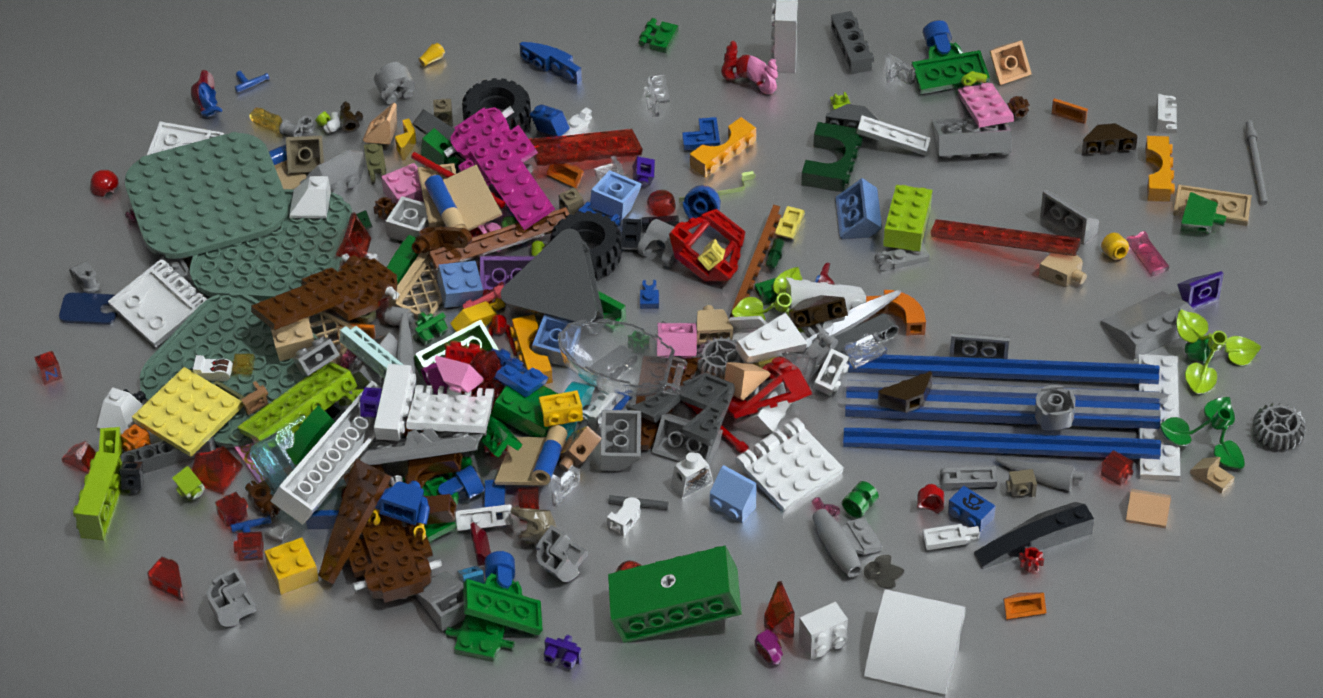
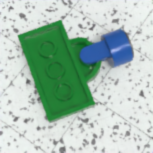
M932 21L923 28L922 33L926 45L930 48L928 59L914 61L911 65L921 94L964 87L962 78L971 71L987 74L986 82L990 81L981 51L963 53L961 47L956 42L954 44L950 43L952 35L945 21Z
M469 465L460 472H456V476L448 481L443 477L435 478L430 482L427 481L422 489L424 490V496L450 494L457 505L458 499L465 496L471 499L484 492L485 485L476 468ZM455 522L424 525L429 542L457 528Z
M505 551L490 553L484 561L485 582L480 583L466 579L463 583L464 614L539 636L543 631L541 601L522 595V588L519 582L513 581L515 577V559L510 553Z

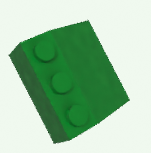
M543 385L528 397H524L511 387L506 386L495 401L492 415L531 437H546L551 426H544L539 397L558 393Z

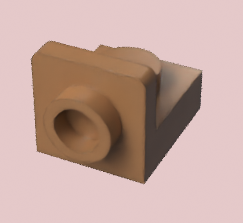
M256 381L252 383L255 392L241 399L244 410L248 415L269 404L266 397L268 395L266 388L263 385L259 386Z

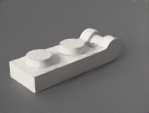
M501 505L456 511L457 531L471 530L470 524L473 522L482 529L514 525L510 515L512 506ZM496 513H502L503 519L497 520Z

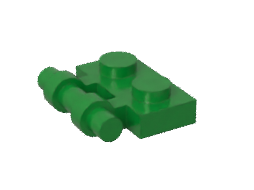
M651 18L646 23L645 30L640 34L638 43L641 46L648 43L651 50L667 53L679 30L678 25L662 21L660 26L656 25L657 20Z

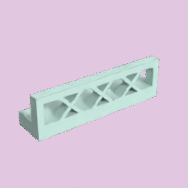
M345 326L340 330L339 342L384 379L388 364L403 365L357 326L351 330Z

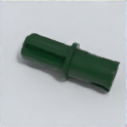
M774 239L773 245L768 251L766 262L768 270L776 269L778 261L782 258V249L785 244L782 239Z

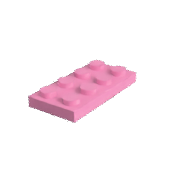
M982 83L978 86H965L958 89L959 98L979 128L1014 121L1013 113L992 83Z

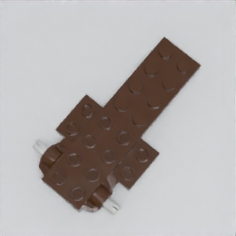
M344 254L341 259L346 263L340 267V271H336L331 267L302 278V286L251 305V312L273 330L329 308L349 321L377 310L379 304L377 301L388 297H392L394 300L399 297L397 292V275L375 258H358L355 255L350 257L348 254Z
M382 464L373 466L374 468L384 472ZM347 473L344 476L346 487L351 473ZM379 512L380 523L374 525L373 522L376 517H372L371 521L367 522L362 531L363 538L357 540L348 557L354 577L364 576L365 579L364 581L353 583L355 592L367 588L373 599H383L384 603L396 599H405L408 596L424 592L423 587L430 584L432 580L431 570L442 568L440 559L429 562L427 559L433 556L427 535L422 540L423 532L419 531L416 533L415 538L414 528L419 523L403 527L400 520L382 515Z

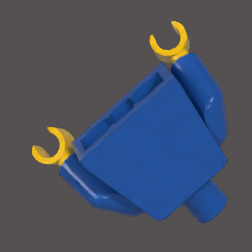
M411 481L409 484L396 482L392 487L384 490L368 522L371 521L372 517H376L373 523L378 525L380 523L378 515L380 512L382 515L413 525L419 523L414 528V537L416 538L417 532L422 531V540H424L426 537L424 525L427 524L430 511L428 500L424 497V490L417 481Z

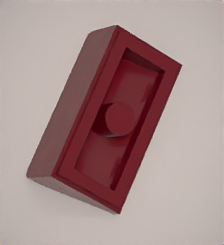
M473 522L470 524L477 565L485 566V558L491 553L487 533Z

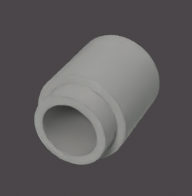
M388 307L385 312V322L389 323V325L400 326L402 313L406 312L408 323L412 325L414 313H411V309Z

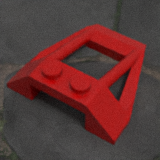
M714 209L702 214L698 218L693 217L685 223H678L669 233L675 258L704 281H728L738 270L737 264L741 256L740 250L743 246L746 231L718 209ZM699 225L693 234L688 231ZM710 225L728 239L730 243L725 248L723 260L708 271L698 260L699 254L691 246ZM733 251V253H732V255H731V258H730V261H729V263H728V262L726 261V258H727V257L731 254V252Z
M777 357L762 367V369L769 371L771 374L766 380H774L749 401L733 396L727 413L734 418H739L757 413V409L770 405V408L778 407L777 403L787 400L788 403L798 401L811 395L812 391L797 366L784 357ZM782 382L784 383L786 393L762 400Z

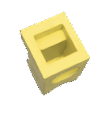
M714 239L704 247L703 253L698 256V260L709 271L723 260L725 249L721 248L717 240Z

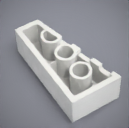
M786 277V290L792 298L789 309H792L804 299L820 295L844 297L847 311L866 303V295L861 287L841 284L832 285L826 282L816 283L803 279L800 281Z
M388 364L374 425L376 439L400 441L402 433L405 432V423L416 387V374H413L411 365Z

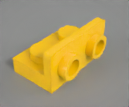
M578 391L539 397L545 427L583 420L582 404Z

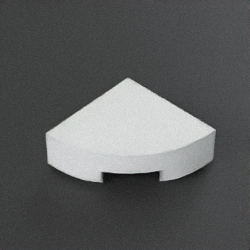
M281 524L282 526L270 527L265 531L264 535L268 539L283 544L292 531V525Z

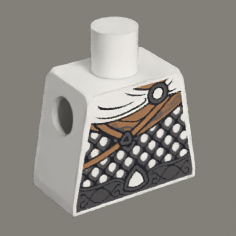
M688 453L686 459L674 466L671 487L682 499L713 483L710 466L699 453Z

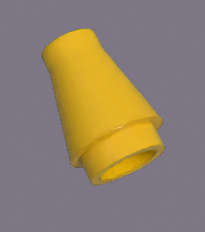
M436 42L431 44L418 60L425 67L443 58L445 51Z

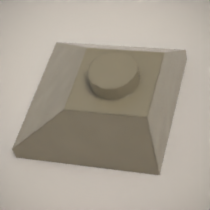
M322 136L285 138L288 174L310 173L318 165L324 163Z

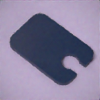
M68 293L63 298L59 319L63 323L110 325L115 322L116 312L103 313L101 309L105 306H110L108 301L115 295Z

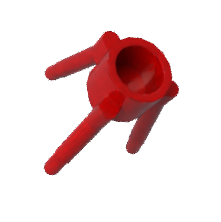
M503 315L493 316L491 326H489L491 338L493 332L498 335L506 332L513 354L517 356L514 341L510 334V325L507 324L506 317Z

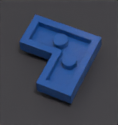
M717 117L699 118L700 131L682 132L684 150H696L701 145H720Z
M508 364L499 369L495 375V378L524 397H528L546 384L548 380L546 375L533 367L522 374Z

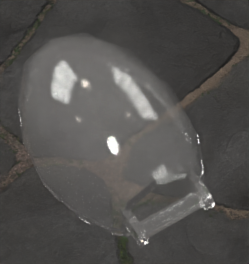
M582 319L567 324V327L558 333L559 349L564 364L584 381L611 394L629 397L652 395L660 391L671 395L680 394V383L683 371L687 367V361L674 357L675 350L672 346L662 342V338L655 334L653 336L644 332L643 328L633 324L609 319H597V322H587V319ZM674 367L676 371L671 384L667 380L670 368Z

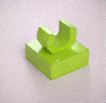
M846 92L839 96L836 93L833 97H830L832 110L846 104H851Z

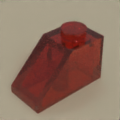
M161 556L147 572L149 584L183 601L185 597L179 566L174 560Z

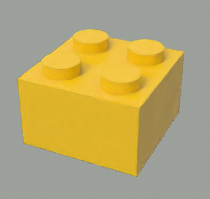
M302 537L264 551L267 567L281 595L319 581L317 566Z

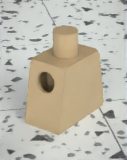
M1062 243L1040 263L1039 277L1063 287H1067L1073 280L1083 284L1087 274L1082 272V259Z
M707 305L703 310L697 312V345L705 344L706 340L712 341L713 337L720 339L721 336L723 339L730 337L732 341L733 326L730 324L729 318L723 309L714 310L713 306Z

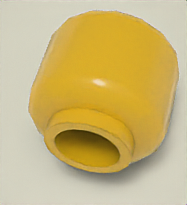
M1114 232L1104 237L1101 248L1110 259L1120 260L1126 256L1129 244L1119 233Z

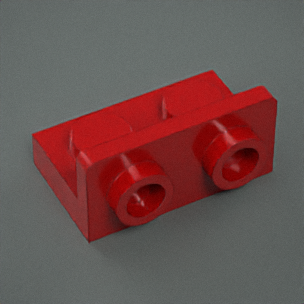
M450 341V343L444 344V358L470 364L478 373H482L485 350L480 348L479 344L469 343V346L461 345L459 341Z

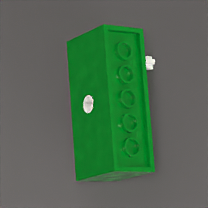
M726 545L608 574L611 622L624 643L742 615L738 568Z

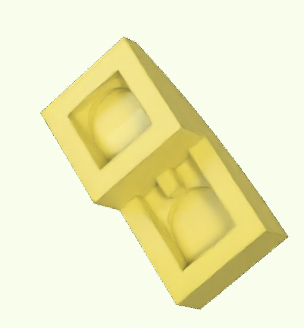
M787 206L783 218H780L775 235L793 240L802 223L805 210Z

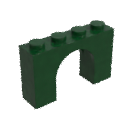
M817 122L813 147L836 151L843 158L833 163L805 160L801 185L838 192L845 191L846 185H850V173L854 172V160L858 159V147L861 148L863 137L856 133L857 128Z

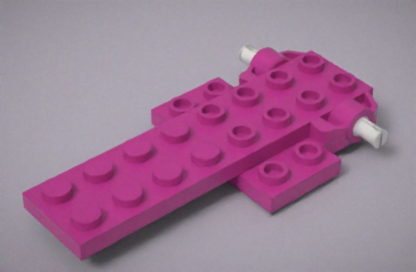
M511 106L502 112L495 107L489 109L482 108L454 127L455 131L450 137L452 146L446 149L444 153L449 157L457 151L461 157L466 159V161L458 165L461 171L477 165L487 186L494 185L522 228L526 230L555 210L524 165L525 161L538 152L519 125L512 130L509 129L506 118L514 113Z

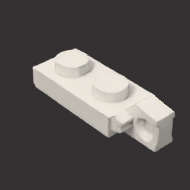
M585 108L580 114H575V116L567 121L570 129L560 137L552 136V141L568 148L588 129L590 119L592 118V110Z
M957 524L922 530L926 550L965 545L980 539L978 526L967 528V526Z

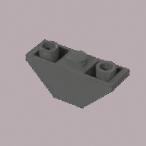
M846 104L827 113L825 123L858 128L862 115L875 120L878 119L865 106Z

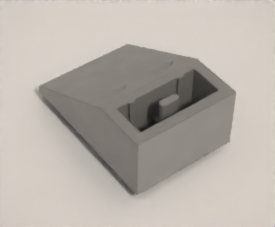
M447 571L432 577L431 583L423 587L424 592L414 594L442 631L463 621L467 615L464 614L463 582Z

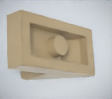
M1220 457L1204 458L1190 470L1191 474L1220 493H1223L1235 479L1234 476L1219 467Z

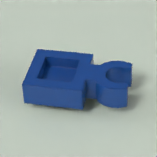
M643 280V290H640V309H659V290H656V280H653V284L650 286L646 285V280Z

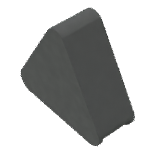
M574 229L563 230L501 290L502 300L515 314L522 316L534 314L535 318L541 321L545 314L581 325L580 331L590 334L599 332L604 326L605 319L589 247Z

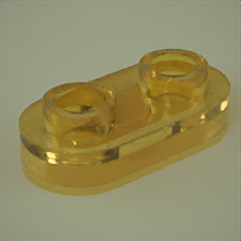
M258 107L254 108L249 115L256 125L273 132H278L283 122L279 115Z

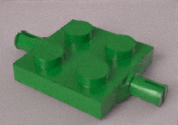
M466 615L463 625L459 630L449 627L446 630V636L457 638L454 648L456 654L494 662L501 648L513 650L515 647V641L503 639L506 626Z

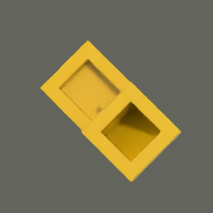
M409 118L402 120L404 134L395 136L396 150L402 161L406 160L417 143L415 129Z
M485 301L463 309L450 324L456 332L479 320L486 327L497 313Z

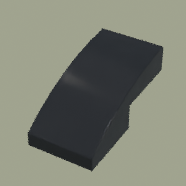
M623 219L622 249L638 250V244L641 240V219Z

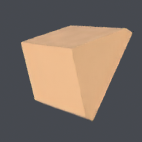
M393 102L369 123L363 137L364 142L391 144L397 129V104Z
M727 362L724 380L734 384L735 392L733 396L744 400L771 374L769 371L751 363Z
M1131 489L1126 522L1166 529L1171 495Z

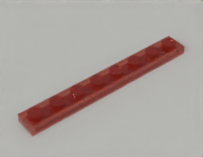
M939 219L935 220L931 229V237L1076 256L1081 244L1080 238Z

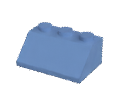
M861 178L835 197L840 238H869L882 229L878 190L865 179Z

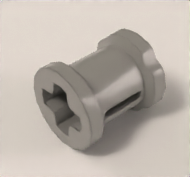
M285 119L279 127V132L282 135L301 137L303 126L292 124L289 120Z

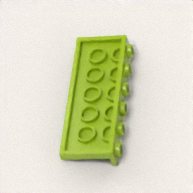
M330 361L240 424L238 429L241 434L257 441L264 452H268L296 432L318 405L323 410H326L355 389L357 383L350 370Z

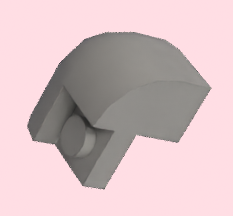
M553 525L549 527L536 546L537 562L545 571L563 582L571 581L580 573L577 569L589 554L586 549L571 541L566 533Z
M237 568L212 580L206 595L209 606L221 625L226 627L238 625L240 618L257 611L255 603L247 592L246 583Z

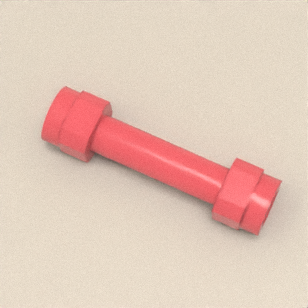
M504 285L494 287V291L473 302L471 299L463 304V308L466 309L485 301L489 302L497 297L501 299V290Z

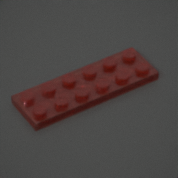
M633 129L529 139L538 152L533 156L537 166L634 157L642 155L643 151Z

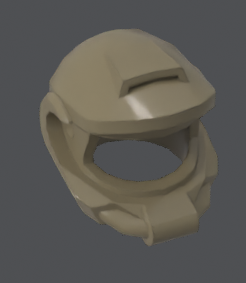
M518 506L511 509L512 515L527 522V529L521 531V534L518 535V539L525 540L526 544L538 543L551 525L556 527L550 510L520 508Z

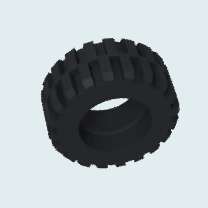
M492 78L487 81L486 79L480 84L476 83L473 85V88H470L464 95L462 100L463 121L482 108L489 109L495 107L505 110L511 106L514 113L506 118L509 129L512 130L519 125L525 133L530 127L531 104L529 94L521 85H517L512 80Z
M579 211L574 215H567L565 219L562 218L552 229L550 242L563 230L574 229L580 234L584 242L599 245L589 249L596 280L601 279L603 275H609L611 270L614 271L621 261V232L618 225L606 215L602 216L601 213L596 212L595 214L592 211H586V213Z

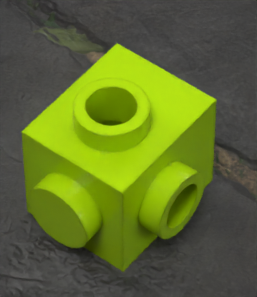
M188 466L172 477L178 486L175 488L182 498L186 496L189 501L201 496L203 490L206 489Z

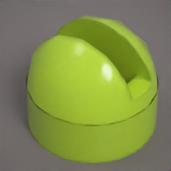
M324 111L315 119V122L324 127L331 118Z

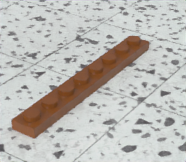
M773 204L732 310L742 299L750 297L748 290H753L755 285L753 278L758 277L761 269L758 265H763L766 256L763 252H768L771 244L769 237H774L776 231L774 225H778L781 215L778 214L780 206Z
M567 207L549 213L526 230L522 228L520 223H516L473 237L471 244L465 248L442 247L430 251L429 256L437 271L439 264L465 262L550 234L554 226L562 218L565 219L569 212Z

